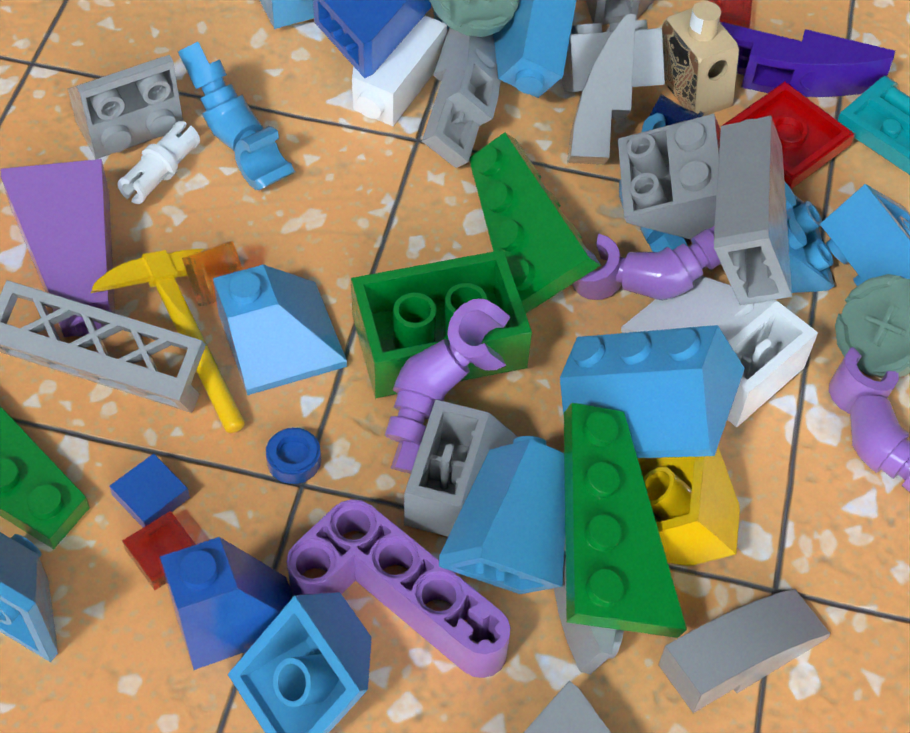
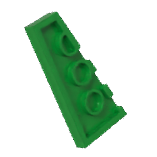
M0 406V516L47 546L55 549L89 510L87 498Z

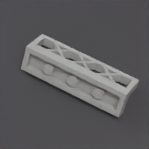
M6 280L0 295L1 353L193 413L200 394L191 383L206 346L202 340ZM17 298L35 303L41 317L40 319L22 328L7 324ZM45 306L57 310L49 314ZM73 315L82 317L89 334L71 343L60 341L54 325ZM94 321L106 326L97 329ZM46 329L49 337L37 333ZM121 330L131 332L139 349L119 359L110 357L102 340ZM143 337H147L156 341L146 345ZM95 344L98 353L85 348ZM171 345L187 350L177 377L158 372L151 355ZM144 359L148 368L136 365L135 363Z

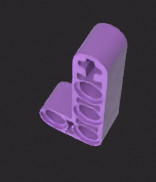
M355 499L339 503L302 536L288 552L286 562L289 585L293 596L334 592L342 594L356 581L465 673L472 677L485 678L495 675L504 666L511 629L508 618L501 610L453 571L439 567V560L370 504ZM351 531L365 534L364 537L356 540L342 537ZM391 565H400L407 568L408 571L400 575H391L384 572L383 569ZM318 568L326 571V574L319 578L312 579L302 576L308 569ZM438 599L448 602L452 607L444 611H434L425 604Z

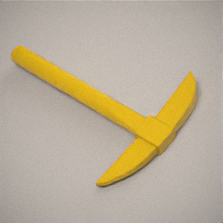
M188 249L170 253L162 250L144 253L141 258L125 262L106 272L94 283L91 293L148 282L150 287L157 288L177 332L202 340L206 344L196 371L225 431L228 433L240 431L244 427L245 421L176 282V277L229 272L234 260L228 255L212 249Z

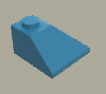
M259 265L213 278L218 314L247 395L347 367L346 357L315 282L266 265Z
M0 532V632L47 661L52 662L58 654L49 580L39 559L42 554L25 537L14 534L9 538Z
M340 592L296 595L227 675L265 733H329L368 690L372 637Z

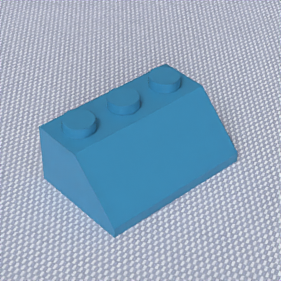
M864 184L820 223L831 238L826 242L828 249L843 264L846 265L849 262L858 275L853 278L856 286L870 278L887 274L910 279V213L904 206Z
M718 325L577 337L560 376L563 416L571 403L623 411L637 458L715 456L745 368Z

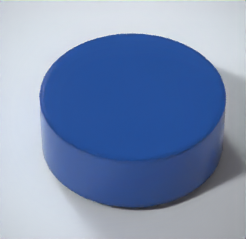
M287 428L277 432L271 437L266 446L267 466L270 473L277 480L287 484H299L311 479L318 472L321 465L320 444L317 438L309 431L301 428Z

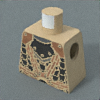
M699 1L693 8L669 16L664 20L661 27L665 85L692 119L729 108L733 105L739 48L737 42L719 22L721 15L720 7L711 1Z

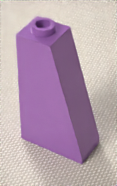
M102 159L1 169V179L11 210L45 292L115 313L114 289L91 293L94 283L106 272L113 269L109 188ZM73 315L58 323L64 337H83L89 334L82 317ZM94 321L97 329L106 326Z

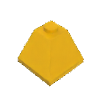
M719 446L715 456L638 458L668 563L689 567L737 554L740 505Z

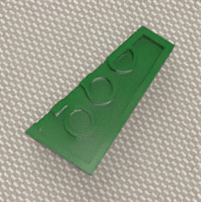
M504 132L470 157L469 162L493 251L504 250L525 313H528L601 266L595 255L587 250L581 241L583 237L574 224L569 222L559 207L561 205L553 193L545 188L540 180V174L516 139Z
M571 403L564 412L566 623L678 638L687 630L625 413L623 411Z

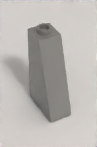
M772 116L747 119L742 122L721 126L714 249L740 305L792 297L783 151Z

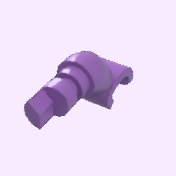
M714 226L692 237V245L689 247L681 244L673 250L666 247L659 252H629L626 258L621 257L614 241L607 236L598 234L596 245L600 259L607 262L601 269L590 272L573 283L572 286L580 296L590 300H602L612 296L620 289L621 284L623 290L658 300L675 298L693 288L692 282L703 275L702 268L706 266L712 270L721 264L714 249Z
M473 299L462 304L454 312L449 322L447 333L449 340L444 339L410 357L401 368L393 388L398 393L394 408L399 410L398 416L390 417L384 435L393 441L399 442L391 469L411 474L426 426L423 425L424 420L429 419L435 399L443 401L447 392L470 372L468 364L472 363L483 370H497L506 366L500 354L485 343L481 344L484 336L490 330L504 328L510 319V316L495 304L485 299Z
M852 347L829 382L830 396L840 409L850 414L852 446L860 459L875 473L882 470L892 479L899 475L905 480L902 487L910 492V441L907 440L909 433L900 426L892 405L887 399L899 380V373L887 371L881 381H874L866 377L857 367L861 354Z

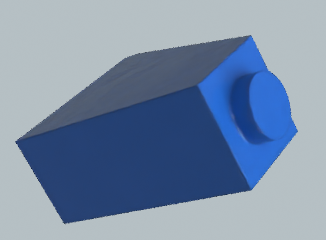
M313 0L314 23L364 78L373 75L431 9L432 4L429 0Z
M221 537L160 556L176 618L194 670L247 652L294 597L286 576Z

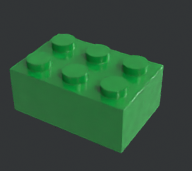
M504 250L351 278L352 316L375 399L398 394L393 388L400 370L407 360L444 339L449 340L447 335L448 325L454 312L462 304L473 299L488 300L510 316L504 328L490 330L484 336L481 343H485L500 354L506 366L497 370H483L470 363L468 364L470 372L459 382L528 368L532 330Z

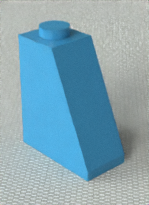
M576 0L519 1L512 19L499 32L493 34L499 80L516 87L520 92L539 98L563 77Z
M520 436L513 440V444L490 449L440 553L439 567L517 594L562 587L565 545L564 453L547 446V442L544 439L535 436Z

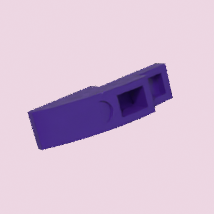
M720 22L737 42L739 48L737 74L744 75L741 88L769 93L785 81L805 97H840L863 94L880 78L888 75L895 55V50L807 29L804 31L802 41Z

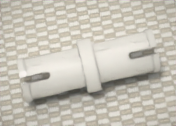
M178 121L157 144L148 145L141 153V160L125 176L119 179L117 185L120 193L128 200L137 191V194L132 198V203L141 204L162 180L171 179L178 171L176 170L178 164L200 143V136L194 127L190 126L181 134L187 123Z

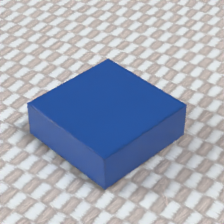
M154 453L109 486L112 496L146 531L190 498L188 488Z

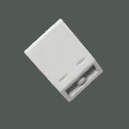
M701 276L692 282L693 288L675 298L655 299L621 327V332L629 333L718 325L745 368L727 419L734 426L738 427L804 369L818 332L777 300L740 305L731 285Z

